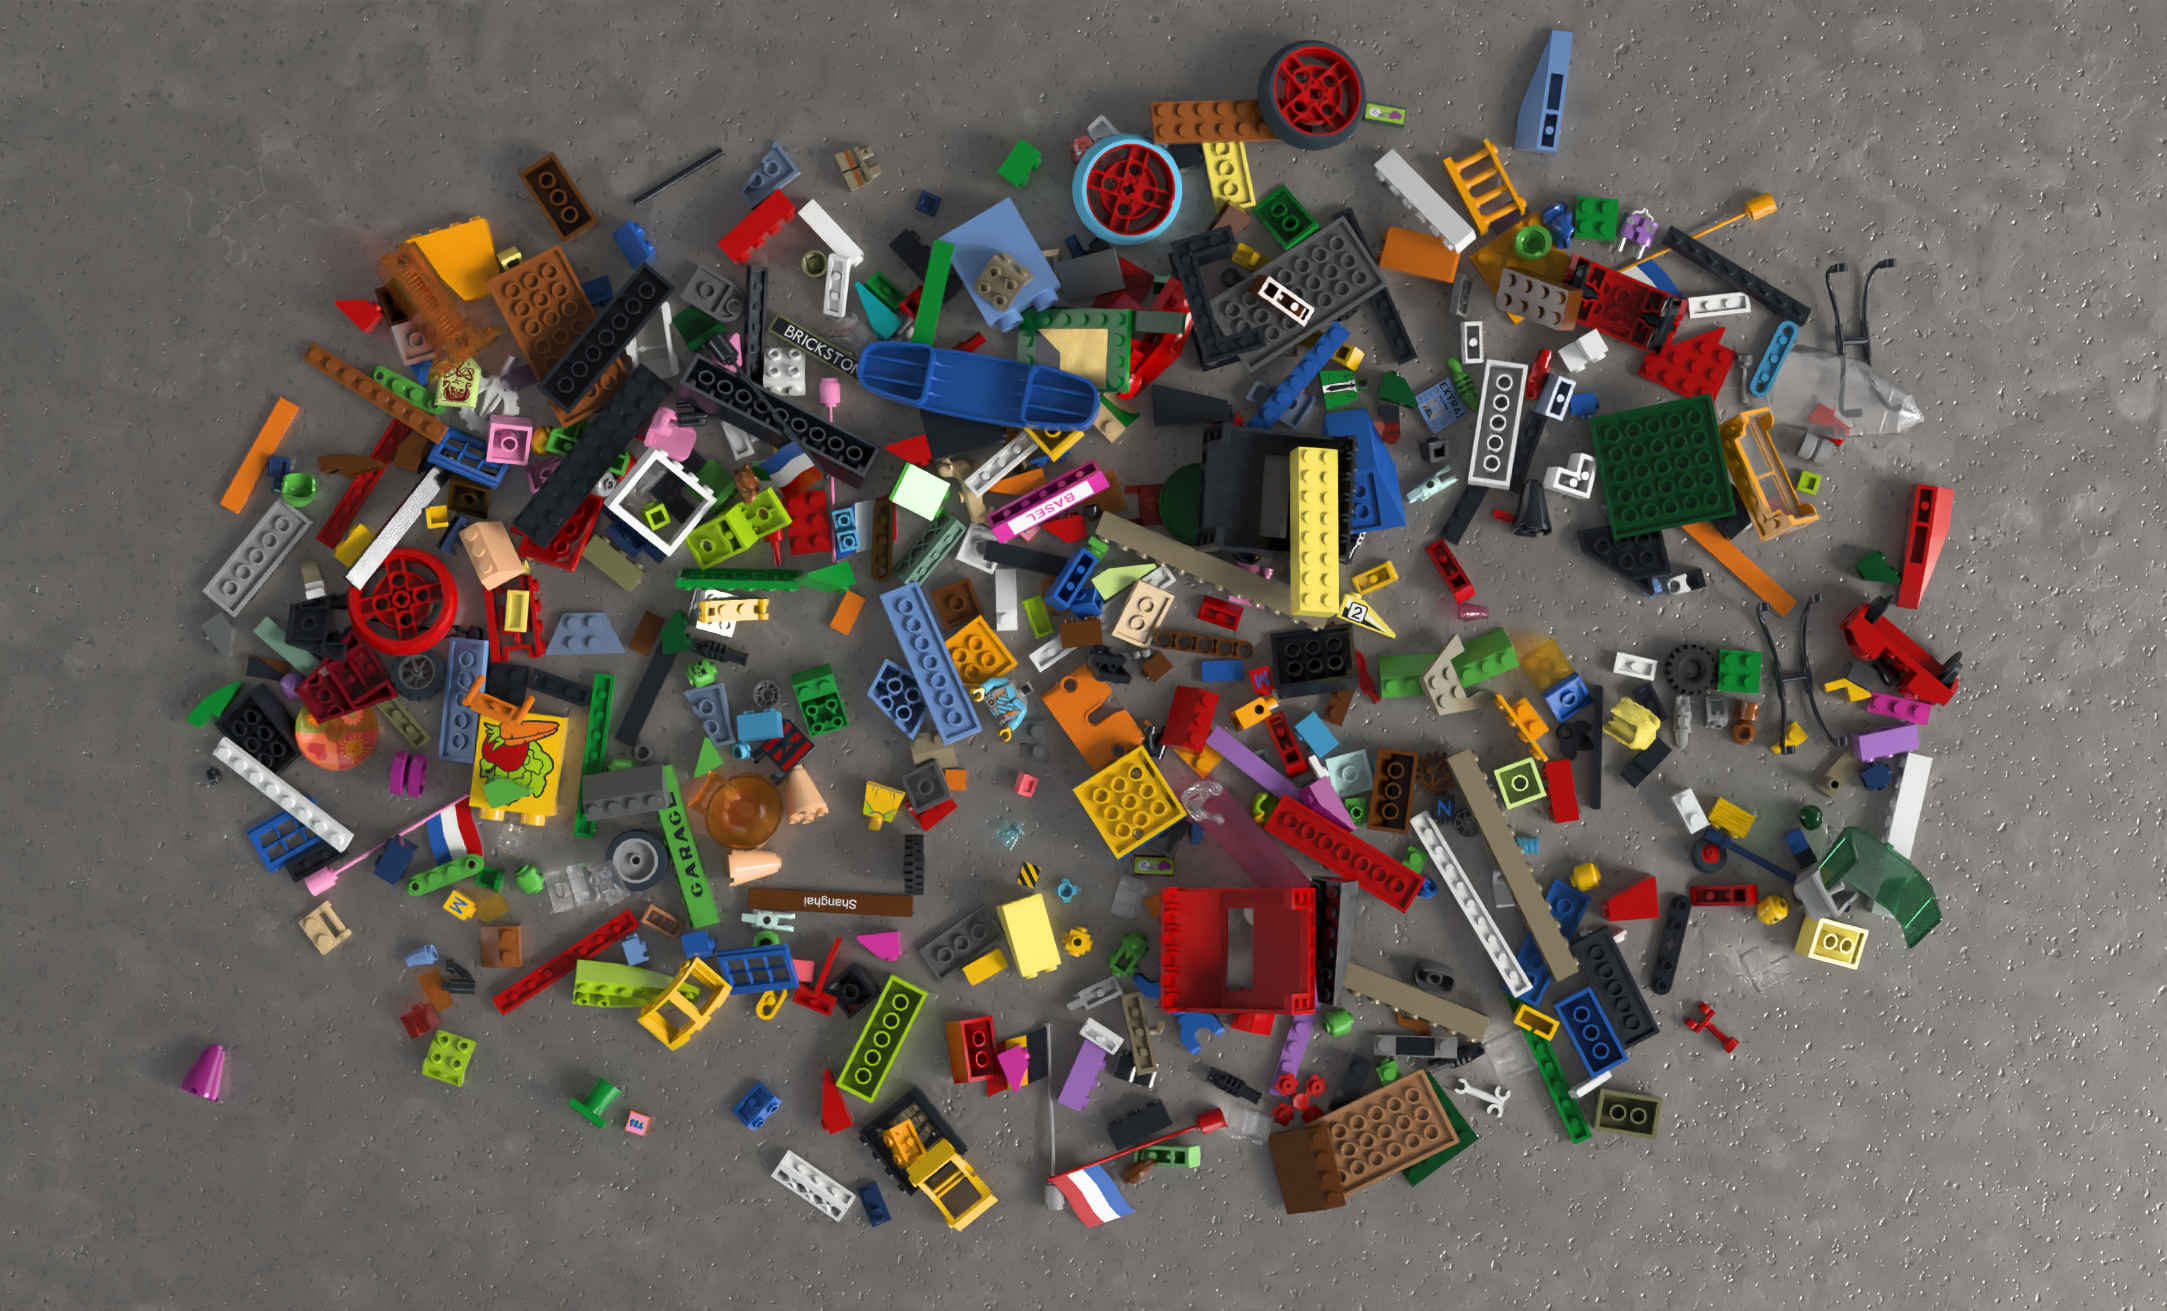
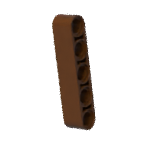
M1160 630L1154 636L1155 644L1163 649L1236 659H1249L1254 654V647L1248 641ZM1165 633L1169 636V642L1166 645L1158 643L1157 638L1159 634ZM1181 636H1186L1189 639L1188 647L1181 648L1178 645V639ZM1201 639L1209 641L1210 647L1208 650L1202 651L1199 649L1198 643ZM1224 641L1230 645L1229 652L1225 654L1219 651V644ZM1246 644L1250 647L1251 651L1248 656H1242L1239 653L1241 645Z

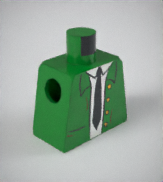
M1353 370L1318 372L1325 411L1357 400V391L1368 389L1366 377L1354 379Z

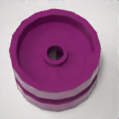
M396 751L390 775L391 794L402 796L407 789L409 797H422L427 778V754L415 753L411 758L409 751Z

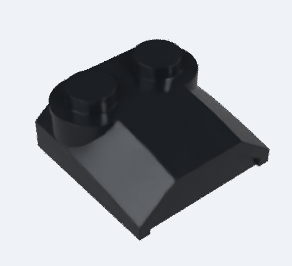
M855 962L823 988L829 995L837 998L836 1003L848 1016L849 1020L880 994L877 983L861 965Z

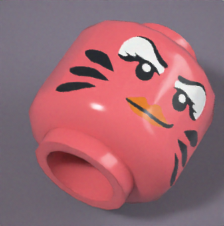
M1082 136L1073 140L1070 146V153L1075 165L1078 166L1084 154L1095 145L1093 139H1090L1088 136Z

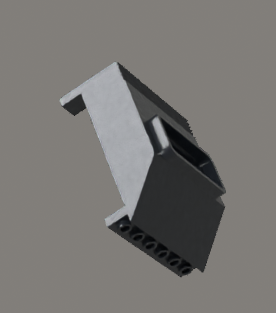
M1221 422L1204 427L1196 551L1290 560V477L1286 538L1260 535L1265 455L1290 457V452L1297 447L1338 450V561L1349 562V556L1352 553L1350 539L1353 533V494L1356 490L1354 475L1357 471V463L1355 462L1358 451L1357 436L1346 435L1341 437L1233 426L1229 422Z

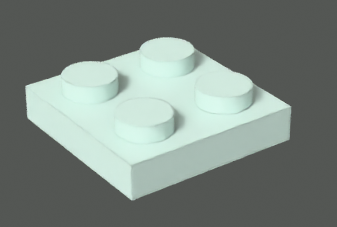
M1365 749L1325 759L1330 781L1339 798L1372 790L1373 777Z

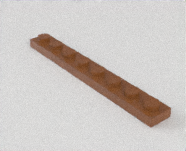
M314 342L303 357V360L438 445L450 428Z

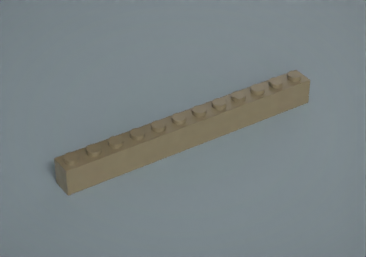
M1107 511L1103 512L1095 534L1098 535V540L1109 543L1110 540L1117 543V548L1128 551L1129 548L1136 551V556L1147 559L1148 556L1155 559V564L1166 567L1167 564L1174 567V572L1185 575L1186 572L1193 575V580L1204 583L1205 580L1212 583V588L1223 591L1224 588L1231 591V596L1242 599L1243 596L1250 599V604L1261 607L1262 604L1269 607V612L1280 615L1281 612L1288 615V620L1299 623L1300 620L1307 623L1306 627L1312 630L1324 629L1328 617L1291 615L1290 588L1204 552L1196 551L1195 548Z
M1467 748L1444 759L1553 982H1558L1578 972L1577 966L1579 962L1574 954L1571 955L1568 949L1570 947L1566 936H1562L1559 931L1561 928L1559 921L1556 917L1553 918L1550 910H1552L1551 905L1547 899L1543 898L1541 894L1543 889L1539 881H1535L1531 874L1533 873L1532 866L1528 861L1525 862L1522 856L1524 854L1520 843L1516 844L1513 838L1515 832L1510 824L1507 825L1504 819L1506 814L1501 806L1498 807L1495 801L1497 796L1493 788H1489L1486 783L1488 778L1483 769L1480 770L1476 763L1479 761L1474 750L1471 751L1470 748Z

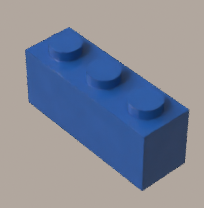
M1084 547L1074 550L1043 600L1058 612L1068 609L1099 558Z

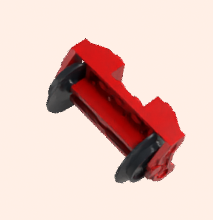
M1893 594L1885 598L1879 595L1870 604L1862 602L1838 625V628L1843 632L1847 646L1851 649L1850 653L1858 660H1875L1879 655L1885 661L1889 659L1893 662L1892 666L1901 674L1905 672L1904 676L1895 686L1899 689L1898 693L1906 700L1924 701L1932 706L1938 703L1944 707L1956 693L1959 687L1957 685L1959 679L1956 676L1963 667V664L1960 662L1962 652H1956L1942 665L1882 615L1894 598Z

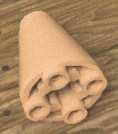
M797 765L786 776L787 818L789 824H794L801 820L802 824L814 821L815 816H824L829 812L826 803L807 771L803 769L802 765Z

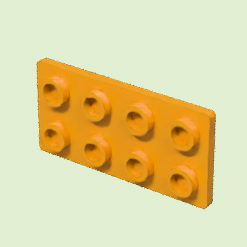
M1495 692L1493 694L1495 698L1492 700L1499 710L1505 711L1507 714L1505 719L1511 727L1516 726L1519 730L1517 735L1520 740L1530 745L1531 749L1529 752L1535 760L1547 761L1548 758L1535 740L1549 729L1526 697L1521 698L1510 707L1501 694Z

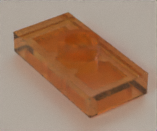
M437 967L417 977L435 1013L455 1004L449 991L441 990V982L444 981Z

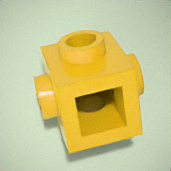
M1076 926V928L1071 927L1070 932H1065L1062 943L1066 944L1065 949L1068 950V954L1079 957L1080 954L1084 955L1085 951L1090 952L1093 940L1090 939L1091 934L1087 933L1088 929ZM1076 938L1081 939V945L1076 946L1074 940Z

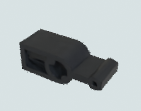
M1656 736L1649 747L1641 750L1619 775L1635 789L1667 757L1672 749Z

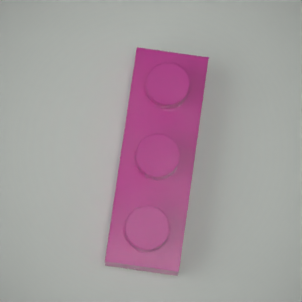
M1870 691L1871 697L1868 698L1867 712L1923 725L1928 724L1932 705Z

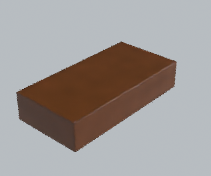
M646 610L628 647L647 656L665 619Z

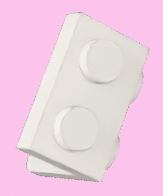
M766 348L763 372L764 388L778 395H806V353L797 348Z

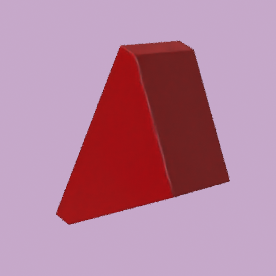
M921 284L898 306L900 310L915 322L923 292Z

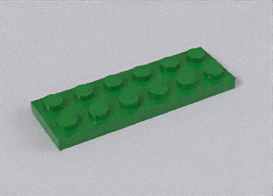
M680 567L675 582L676 587H681L682 590L701 588L702 590L709 591L714 588H722L724 591H732L734 588H743L744 591L763 589L764 591L771 592L776 589H784L786 592H794L796 589H800L801 586L795 583L794 579L803 575V569L707 568L702 570L701 568Z

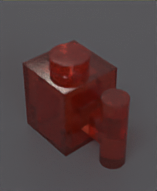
M421 1002L411 1007L412 1012L400 1018L411 1040L443 1024L432 1002L426 1005Z

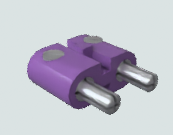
M1648 209L1634 210L1632 213L1625 212L1616 234L1619 240L1615 250L1621 252L1625 241H1632L1638 245L1634 257L1641 259L1644 249L1650 248L1659 225L1653 222V217L1648 214ZM1645 212V215L1648 218H1650V220L1640 218V216L1635 215V213L1641 214Z

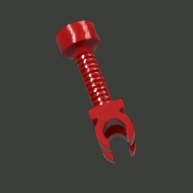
M1702 1002L1698 1008L1706 1014L1703 1020L1697 1024L1688 1017L1684 1023L1697 1034L1703 1027H1706L1710 1033L1723 1042L1722 1049L1728 1054L1731 1053L1739 1044V1041L1734 1036L1731 1038L1727 1037L1710 1022V1019L1716 1012L1706 1003Z

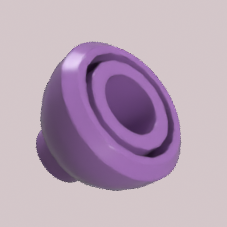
M299 672L286 674L280 682V690L283 696L290 700L301 699L296 689L304 682L306 677Z

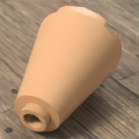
M731 845L724 848V850H728V854H724L726 878L730 877L731 882H727L729 887L776 873L778 868H781V858L776 855V852Z

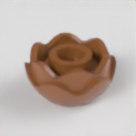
M1738 720L1730 728V734L1733 742L1736 744L1748 745L1755 739L1756 729L1750 721Z

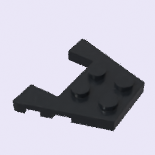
M335 593L329 595L328 598L320 600L315 598L291 604L285 636L286 645L346 663L347 643L327 642L331 610H347V593L340 595Z

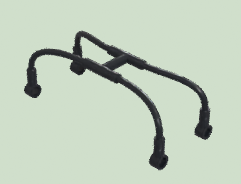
M1896 258L1879 261L1868 274L1862 297V336L1844 338L1843 323H1841L1831 282V273L1848 271V264L1839 263L1832 265L1825 274L1836 320L1835 334L1838 361H1840L1838 409L1845 418L1863 416L1862 408L1844 411L1843 406L1845 346L1863 344L1864 359H1866L1870 381L1881 404L1894 413L1911 411V403L1893 406L1887 403L1878 388L1871 362V337L1869 321H1867L1869 287L1875 272L1879 268L1897 267Z
M1822 593L1810 595L1802 616L1800 633L1802 657L1800 659L1803 672L1782 674L1781 663L1778 660L1775 645L1762 615V612L1771 610L1770 602L1759 603L1756 607L1757 617L1767 638L1774 661L1772 662L1778 698H1780L1781 702L1780 751L1782 755L1796 753L1795 745L1785 747L1786 691L1784 683L1800 680L1805 682L1806 693L1809 696L1814 716L1826 738L1836 747L1849 745L1847 737L1834 739L1828 732L1821 719L1813 695V680L1809 658L1806 654V624L1811 605L1824 602Z

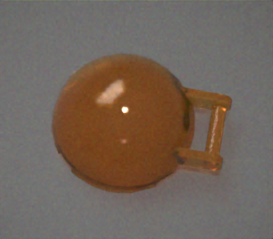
M710 771L708 780L695 799L688 804L693 810L704 815L705 829L710 837L720 846L735 852L754 851L769 843L778 833L784 817L783 800L774 783L757 773L742 772L741 775L733 776L727 780ZM715 782L721 784L712 794L707 807L700 806Z

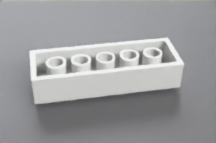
M1487 359L1468 484L1509 490L1528 365Z

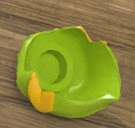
M1259 792L1251 801V815L1253 820L1261 827L1265 826L1278 804L1276 802L1278 798L1270 792Z

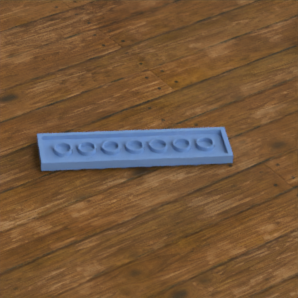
M918 581L880 595L881 604L943 745L946 746L981 732V724Z

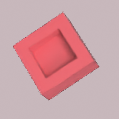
M1019 772L1013 791L1032 798L1039 779Z

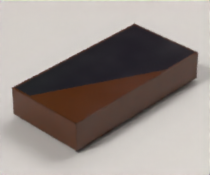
M249 656L246 676L281 681L289 673L291 663Z

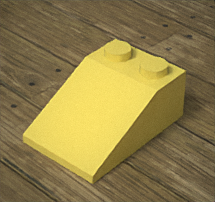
M1805 915L1794 951L1810 958L1857 970L1869 930L1827 917L1814 922L1812 917Z

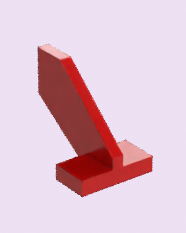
M836 937L816 988L814 989L799 983L800 986L796 988L792 1002L829 1017L831 1016L837 998L822 992L838 953L842 938Z

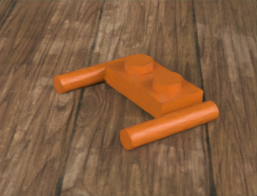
M478 675L464 697L463 705H470L471 710L508 726L512 723L513 726L519 727L535 698L531 695L527 696L519 709L481 691L479 692L486 678L484 675Z

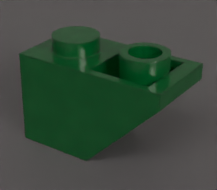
M1870 550L1852 565L1864 581L1895 584L1901 581L1898 577L1900 575L1893 566L1889 567L1885 562L1886 557L1879 550Z
M676 610L660 634L664 655L690 650L689 646H692L691 634H687L686 626L689 625L687 613L683 614V610Z

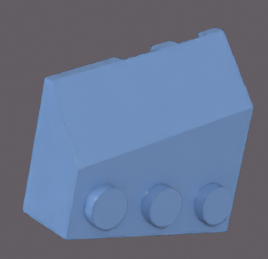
M885 659L867 696L913 741L929 711L912 672Z

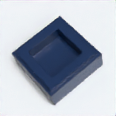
M923 190L915 210L934 218L942 198Z

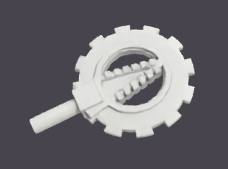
M508 354L499 375H490V378H483V375L481 376L478 394L485 391L479 416L474 408L461 407L462 411H459L461 420H466L468 423L466 427L472 432L475 429L480 431V435L487 436L489 425L487 419L502 399L504 403L502 416L515 417V414L519 415L520 407H517L516 400H519L516 391L513 392L510 387L512 385L506 380L516 358L515 356Z

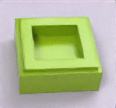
M1801 470L1795 490L1815 496L1821 476Z

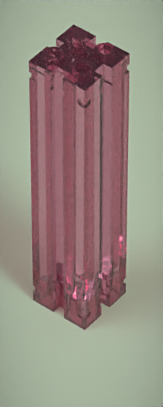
M1210 773L1179 800L1260 888H1310L1311 881Z

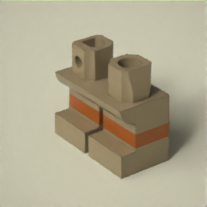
M870 145L860 148L855 146L848 151L835 155L852 193L874 182L873 179L882 174L878 163L868 167L865 164L864 160L874 156Z

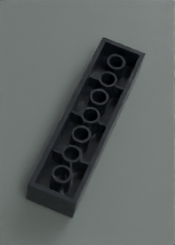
M644 261L541 381L537 389L569 416L675 292L676 288Z

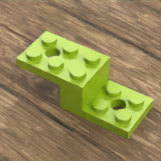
M771 487L758 492L753 503L745 505L743 503L744 500H741L725 508L714 519L693 528L687 535L684 542L702 570L747 550L758 539L792 522ZM761 509L767 511L768 517L761 513ZM705 541L710 542L712 548H708L705 544Z

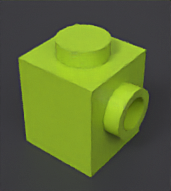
M652 500L643 505L644 508L639 510L645 526L652 531L671 523L663 503Z

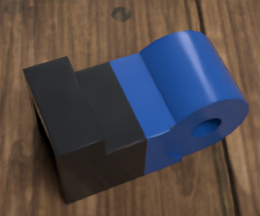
M1799 827L1784 834L1785 841L1798 869L1802 870L1817 862L1815 854Z

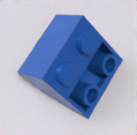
M630 219L616 230L612 236L633 270L636 271L644 261L648 264L655 260L654 253L657 251L649 240L645 241L643 236L646 233L638 222L634 223Z

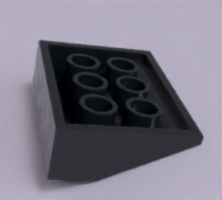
M1352 623L1324 626V629L1319 628L1318 631L1302 629L1271 634L1275 688L1279 699L1360 689Z
M265 683L251 689L215 723L224 737L229 738L278 777L304 757L296 740V722Z

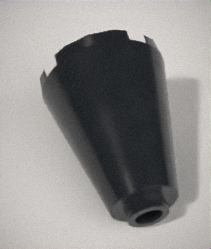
M1528 479L1521 487L1511 526V533L1515 532L1516 536L1535 538L1539 533H1543V537L1552 534V525L1543 484L1539 483L1537 479Z

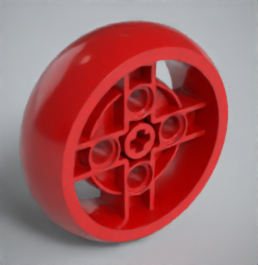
M394 547L360 590H356L351 584L349 585L347 593L349 619L358 636L377 651L394 656H410L422 653L437 645L453 626L458 611V589L456 582L447 566L433 554L415 547ZM406 562L420 564L434 573L439 582L428 584L420 575L407 571ZM386 568L387 575L379 581L374 589L373 596L363 598L364 591L370 580L380 570ZM403 577L404 581L401 585H394L396 578ZM421 593H428L425 601L418 600V596ZM401 597H404V598L407 600V601H404V602H405L404 605H401V604L398 602V601H401V599H400ZM381 601H386L387 607L379 610L378 604ZM443 604L437 621L429 630L420 635L419 626L428 619L433 606ZM409 616L412 618L409 625H402L404 617ZM377 618L385 627L398 631L400 641L380 636L368 625L366 620Z

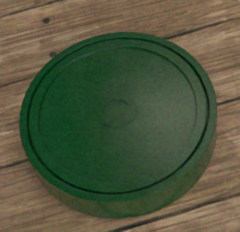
M1201 463L1188 464L1174 471L1164 482L1158 498V512L1166 530L1177 540L1196 546Z

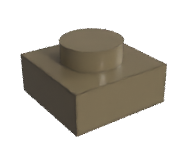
M1794 886L1779 893L1786 901L1789 911L1804 905L1802 899H1797L1793 891Z

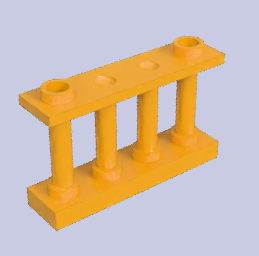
M1487 138L1483 140L1484 149L1459 162H1453L1451 157L1443 160V167L1480 236L1488 233L1487 226L1490 225V222L1516 209L1520 216L1525 214V207H1527L1523 197H1518L1496 156L1498 151L1493 142L1490 143ZM1487 156L1490 157L1494 165L1493 167L1468 180H1462L1459 174L1461 169ZM1499 174L1503 185L1477 198L1475 196L1471 197L1469 193L1470 187ZM1508 191L1513 201L1512 203L1486 216L1485 214H1480L1478 208H1480L1481 204Z

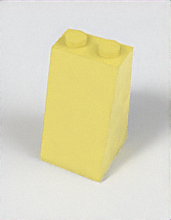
M1033 893L996 906L1019 977L1025 976L1026 979L1038 976V971L1045 970L1046 973L1057 969L1056 965L1061 964L1041 893Z

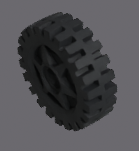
M905 834V895H924V834Z

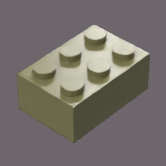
M1598 1087L1592 1128L1598 1131L1656 1140L1662 1098L1654 1095Z

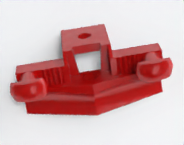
M1172 276L1149 310L1122 289L1108 308L1186 313L1185 334L1148 332L1142 341L1131 338L1129 393H1117L1116 396L1120 400L1127 401L1133 396L1136 397L1182 353L1193 325V320L1182 283Z

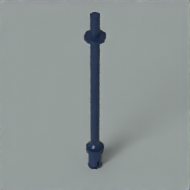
M1710 826L1706 829L1703 838L1718 845L1719 849H1730L1795 884L1797 876L1732 842L1730 835H1724ZM1848 905L1844 912L1848 913L1851 905Z

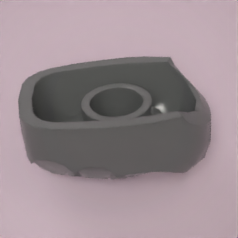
M1426 959L1417 961L1414 966L1413 977L1418 988L1437 993H1451L1454 991L1457 983V971L1440 962Z

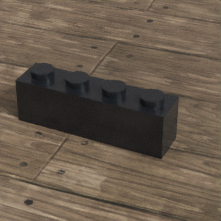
M906 228L888 246L925 283L932 249L927 244L923 246L918 241L921 237L913 229L909 231ZM950 273L948 274L942 301L945 306L964 290L961 286L963 281L956 274L953 276Z

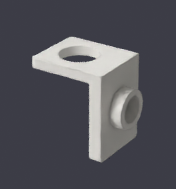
M1493 871L1492 886L1496 908L1516 906L1504 880L1498 879L1501 876L1500 872Z

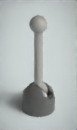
M1736 355L1737 365L1742 369V397L1740 401L1742 404H1747L1749 401L1747 397V369L1752 365L1753 355Z

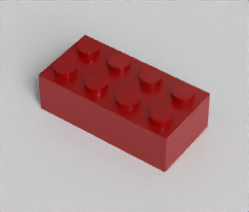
M778 188L717 244L737 266L739 264L744 265L751 258L750 254L754 250L758 252L766 245V239L770 236L772 238L775 237L782 230L780 227L785 222L789 224L797 217L795 213L798 210Z

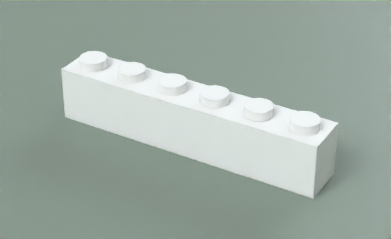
M1393 149L1374 164L1376 177L1382 183L1386 182L1389 185V190L1395 196L1399 195L1403 199L1402 203L1407 209H1413L1416 212L1415 215L1421 223L1426 222L1430 226L1429 230L1435 237L1440 236L1443 239L1442 242L1448 250L1451 251L1453 249L1458 254L1476 239L1474 230Z

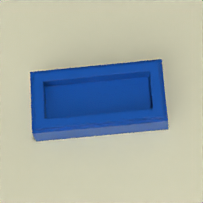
M1242 660L1201 662L1202 682L1243 681Z

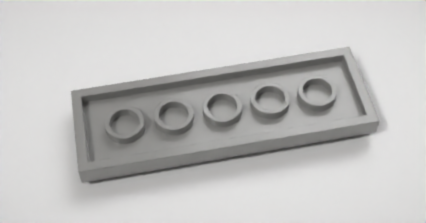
M280 496L202 592L231 616L236 617L314 522L297 508L287 504L283 497Z

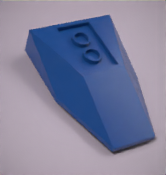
M1366 408L1325 414L1321 435L1357 436L1358 451L1355 459L1357 471L1354 475L1356 490L1353 494L1352 534L1406 526L1396 466Z

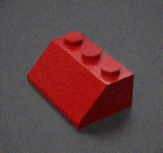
M1177 686L1159 744L1197 757L1201 755L1220 695L1201 688Z
M992 1015L945 1022L954 1084L1001 1077Z

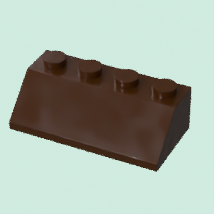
M1378 747L1367 829L1408 834L1419 757L1418 752Z

